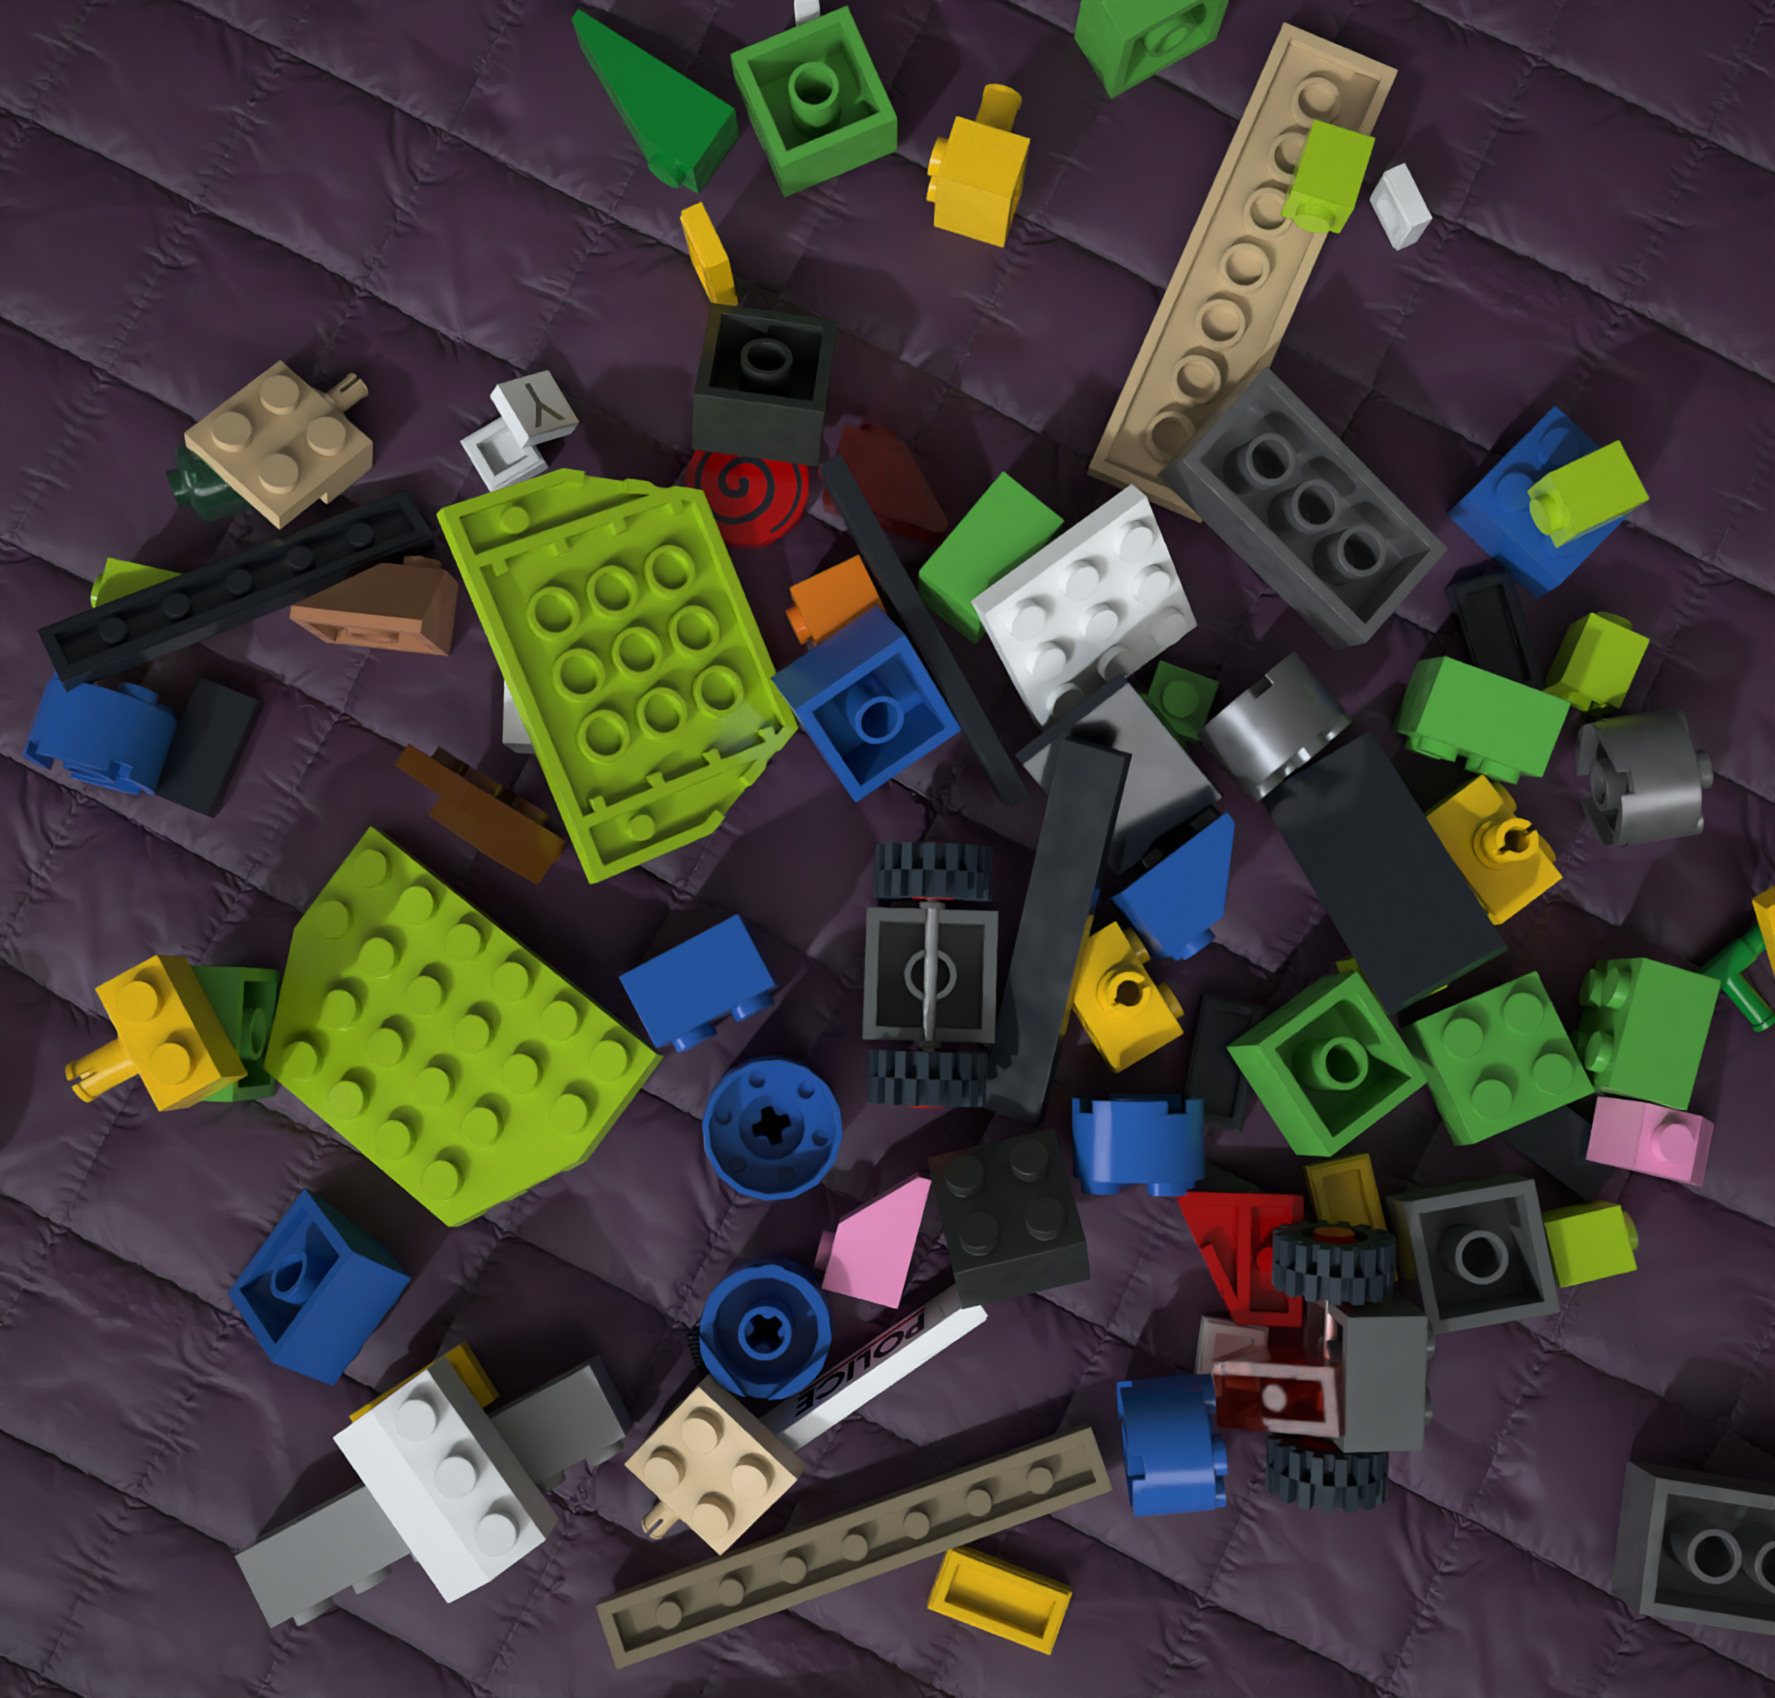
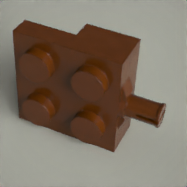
M408 743L395 766L440 795L428 815L491 859L539 885L551 864L557 862L565 851L566 840L544 827L550 815L438 746L433 755L429 756Z

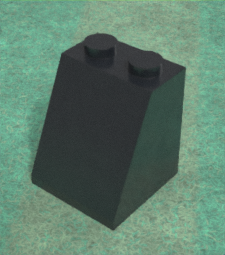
M1120 672L1015 754L1025 769L1043 790L1050 795L1063 738L1073 736L1132 753L1107 858V864L1117 876L1129 867H1132L1137 875L1140 876L1169 854L1162 844L1165 840L1181 828L1185 830L1189 837H1192L1221 815L1214 806V803L1225 794L1132 674Z

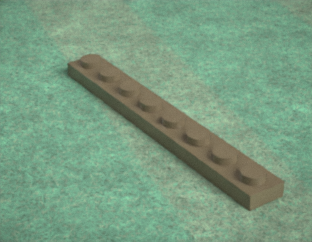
M1089 1422L723 1553L721 1556L712 1557L599 1598L596 1609L616 1669L618 1670L1112 1491L1113 1488Z

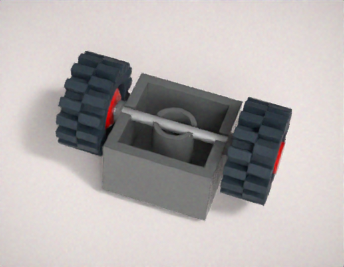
M936 842L885 843L875 846L874 898L905 902L918 901L920 903L919 909L867 907L863 1039L915 1041V1047L922 1048V1050L869 1049L868 1103L904 1105L912 1108L986 1106L988 1053L935 1050V1048H942V1042L995 1043L998 911L946 909V903H986L992 901L993 848L971 844L959 845L958 843Z
M1305 1220L1295 1221V1225L1284 1223L1280 1225V1228L1275 1227L1273 1229L1272 1285H1274V1289L1278 1292L1286 1291L1287 1296L1293 1298L1304 1296L1301 1407L1311 1417H1309V1422H1303L1299 1418L1288 1419V1424L1280 1421L1274 1424V1428L1269 1427L1267 1430L1266 1487H1268V1492L1272 1496L1279 1495V1500L1284 1503L1290 1504L1298 1501V1508L1310 1510L1313 1506L1322 1507V1512L1334 1513V1508H1342L1345 1513H1357V1506L1366 1511L1375 1509L1376 1504L1383 1505L1388 1496L1389 1451H1423L1424 1426L1430 1425L1433 1414L1432 1399L1426 1386L1427 1360L1432 1359L1435 1351L1434 1330L1431 1322L1428 1320V1316L1395 1290L1396 1237L1393 1234H1387V1231L1383 1229L1371 1230V1226L1364 1224L1351 1226L1350 1222L1338 1221L1337 1224L1328 1223L1327 1220H1315V1223H1309Z

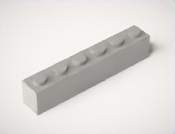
M599 1354L486 1414L542 1495L567 1479L563 1472L566 1468L583 1459H586L589 1467H594L623 1450L625 1447L621 1439L626 1437L634 1424ZM363 1481L258 1537L235 1556L270 1628L291 1617L294 1618L297 1626L311 1621L334 1605L331 1598L332 1595L352 1585L356 1594L370 1589L393 1573L389 1564L409 1553L414 1562H418Z

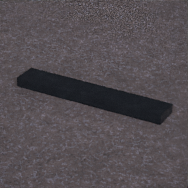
M841 453L820 464L817 473L929 676L962 729L961 733L998 800L1006 807L1013 808L1031 798Z
M404 489L37 629L58 677L68 693L82 683L92 684L293 605L380 563L397 564L402 562L405 556H418L435 549L434 538L408 489Z
M1073 736L1065 737L1061 742L995 1030V1043H992L987 1065L986 1106L983 1108L1038 1127L1045 1121L1132 758V753Z

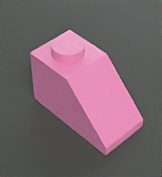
M1598 1096L1586 1160L1703 1187L1714 1123L1703 1116L1646 1102Z
M917 1172L841 1216L836 1233L823 1230L813 1267L826 1271L822 1289L898 1309L932 1181L929 1174Z

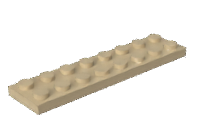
M1283 23L1090 463L1087 475L1122 490L1133 484L1147 496L1148 501L1199 523L1203 521L1157 474L1241 382L1266 366L1270 368L1328 232L1313 233L1303 230L1294 223L1293 219L1280 216L1301 146L1314 119L1370 136L1396 77L1397 69L1290 24Z

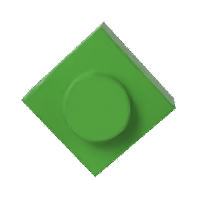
M1160 661L1155 669L1147 695L1181 739L1196 744L1199 741L1196 735L1205 725L1220 682Z

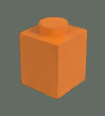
M859 555L789 587L795 606L785 610L800 644L802 645L812 640L815 647L876 605L886 614L881 599Z

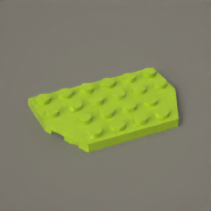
M562 468L441 508L436 514L589 884L600 882L712 834L726 818L724 816L738 797L748 786H752L766 769V763L774 753L780 751L797 731L798 725L791 708L771 680V677L777 673L704 491L680 486H672L670 488L657 487L649 481L630 478L624 481L585 475V471Z
M370 826L294 928L263 1069L448 1227H460L487 1213L488 1209L502 1202L510 1201L528 1192L529 1188L562 1171H569L586 1162L664 1058V1055L385 832Z

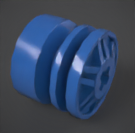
M777 1054L750 1057L728 1069L711 1089L702 1121L705 1153L717 1175L738 1193L764 1201L794 1198L818 1185L834 1165L843 1138L840 1108L828 1085L803 1062ZM767 1106H772L776 1115L787 1114L789 1117L788 1122L780 1125L781 1136L776 1139L769 1140L768 1134L765 1131L759 1130L755 1132L752 1128L753 1124L761 1121L760 1110Z

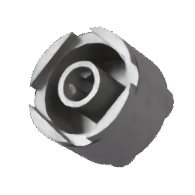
M1295 651L1265 674L1266 678H1262L1236 698L1196 735L1208 752L1254 803L1263 798L1282 782L1287 775L1307 762L1326 746L1331 739L1353 722L1346 714L1345 708Z
M1680 707L1601 719L1595 723L1584 724L1580 728L1575 749L1577 777L1589 775L1592 796L1581 798L1587 823L1599 844L1604 847H1624L1696 835L1703 831L1702 789L1712 786L1713 767L1711 759L1704 749H1694L1688 733L1687 719Z

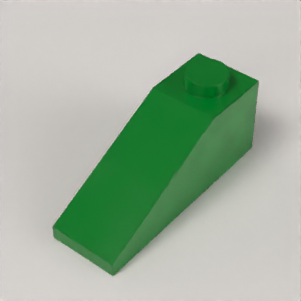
M578 9L571 20L580 48L648 161V168L665 184L673 188H679L683 184L699 195L739 137L735 108Z

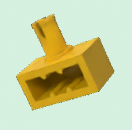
M989 84L984 88L983 99L975 121L956 116L949 139L938 136L927 174L932 177L926 200L935 203V227L1004 248L1023 190L1031 139L1011 133L1017 111L1021 107V95L1007 86Z
M1484 774L1463 782L1423 814L1493 925L1504 923L1563 877L1553 865L1556 861V856L1550 845L1538 834L1537 830L1530 832L1526 830V828L1532 825L1529 821L1517 818L1513 812L1517 810V806L1509 792L1497 781L1492 780L1489 782Z
M1116 921L1089 936L1072 1009L1110 1072L1119 1073L1183 1034L1184 1032L1176 1019L1183 1016L1184 1012L1168 985L1162 982L1155 986L1142 965L1150 960V956L1138 935L1131 927L1121 931Z
M159 954L95 988L118 1032V1038L77 1061L73 1060L65 1065L68 1081L79 1076L81 1079H85L72 1086V1089L80 1099L88 1103L95 1100L98 1095L139 1073L159 1112L189 1108L248 1075L187 958L184 956Z

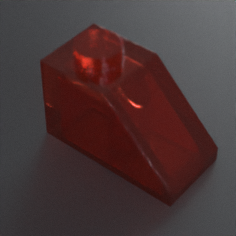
M866 423L862 424L860 429L845 425L836 455L841 453L882 529L940 547L946 539L948 521L906 443L897 441V435L882 426ZM824 489L822 495L824 512L841 517L827 490Z
M1248 1345L1212 1360L1218 1427L1341 1438L1346 1435L1339 1364L1310 1348Z

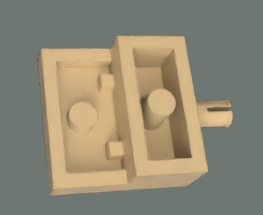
M280 360L184 433L186 447L280 530L317 499L320 498L326 504L330 503L372 469L373 441L353 425L344 414L346 410L368 395V389L361 379L357 381V375L349 373L345 379L327 393H322L320 390L310 387Z
M710 1374L668 1413L647 1435L624 1464L661 1500L641 1521L643 1530L647 1532L659 1519H662L650 1534L651 1538L661 1539L681 1519L720 1556L798 1480L807 1466Z

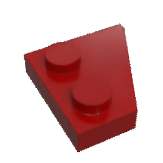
M1187 1190V1195L1175 1196V1200L1232 1321L1236 1325L1302 1327V1296L1293 1298L1287 1296L1286 1291L1278 1292L1274 1289V1285H1272L1273 1229L1275 1227L1280 1228V1225L1284 1223L1295 1225V1221L1303 1220L1304 1195L1284 1192Z

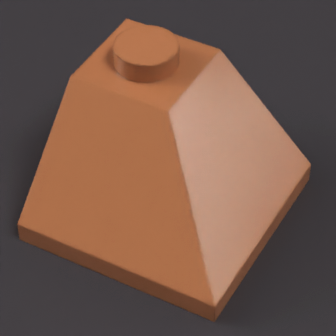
M405 556L403 565L380 563L291 605L289 619L326 643L450 656L459 582L446 570L442 569L440 561L425 557Z

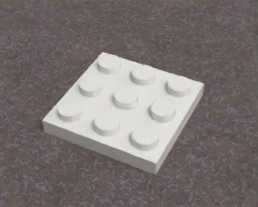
M1133 484L971 600L1033 722L1042 732L1050 728L1120 672L1134 673L1198 626L1147 496Z

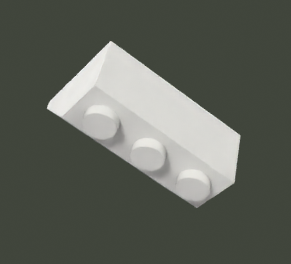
M445 1356L333 1437L447 1603L479 1588L501 1574L544 1542L559 1521L554 1510Z

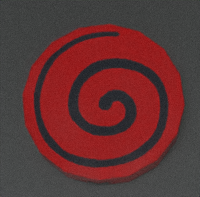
M695 450L686 470V487L704 491L724 544L736 549H761L774 544L775 540L783 538L800 524L810 501V476L807 466L803 464Z

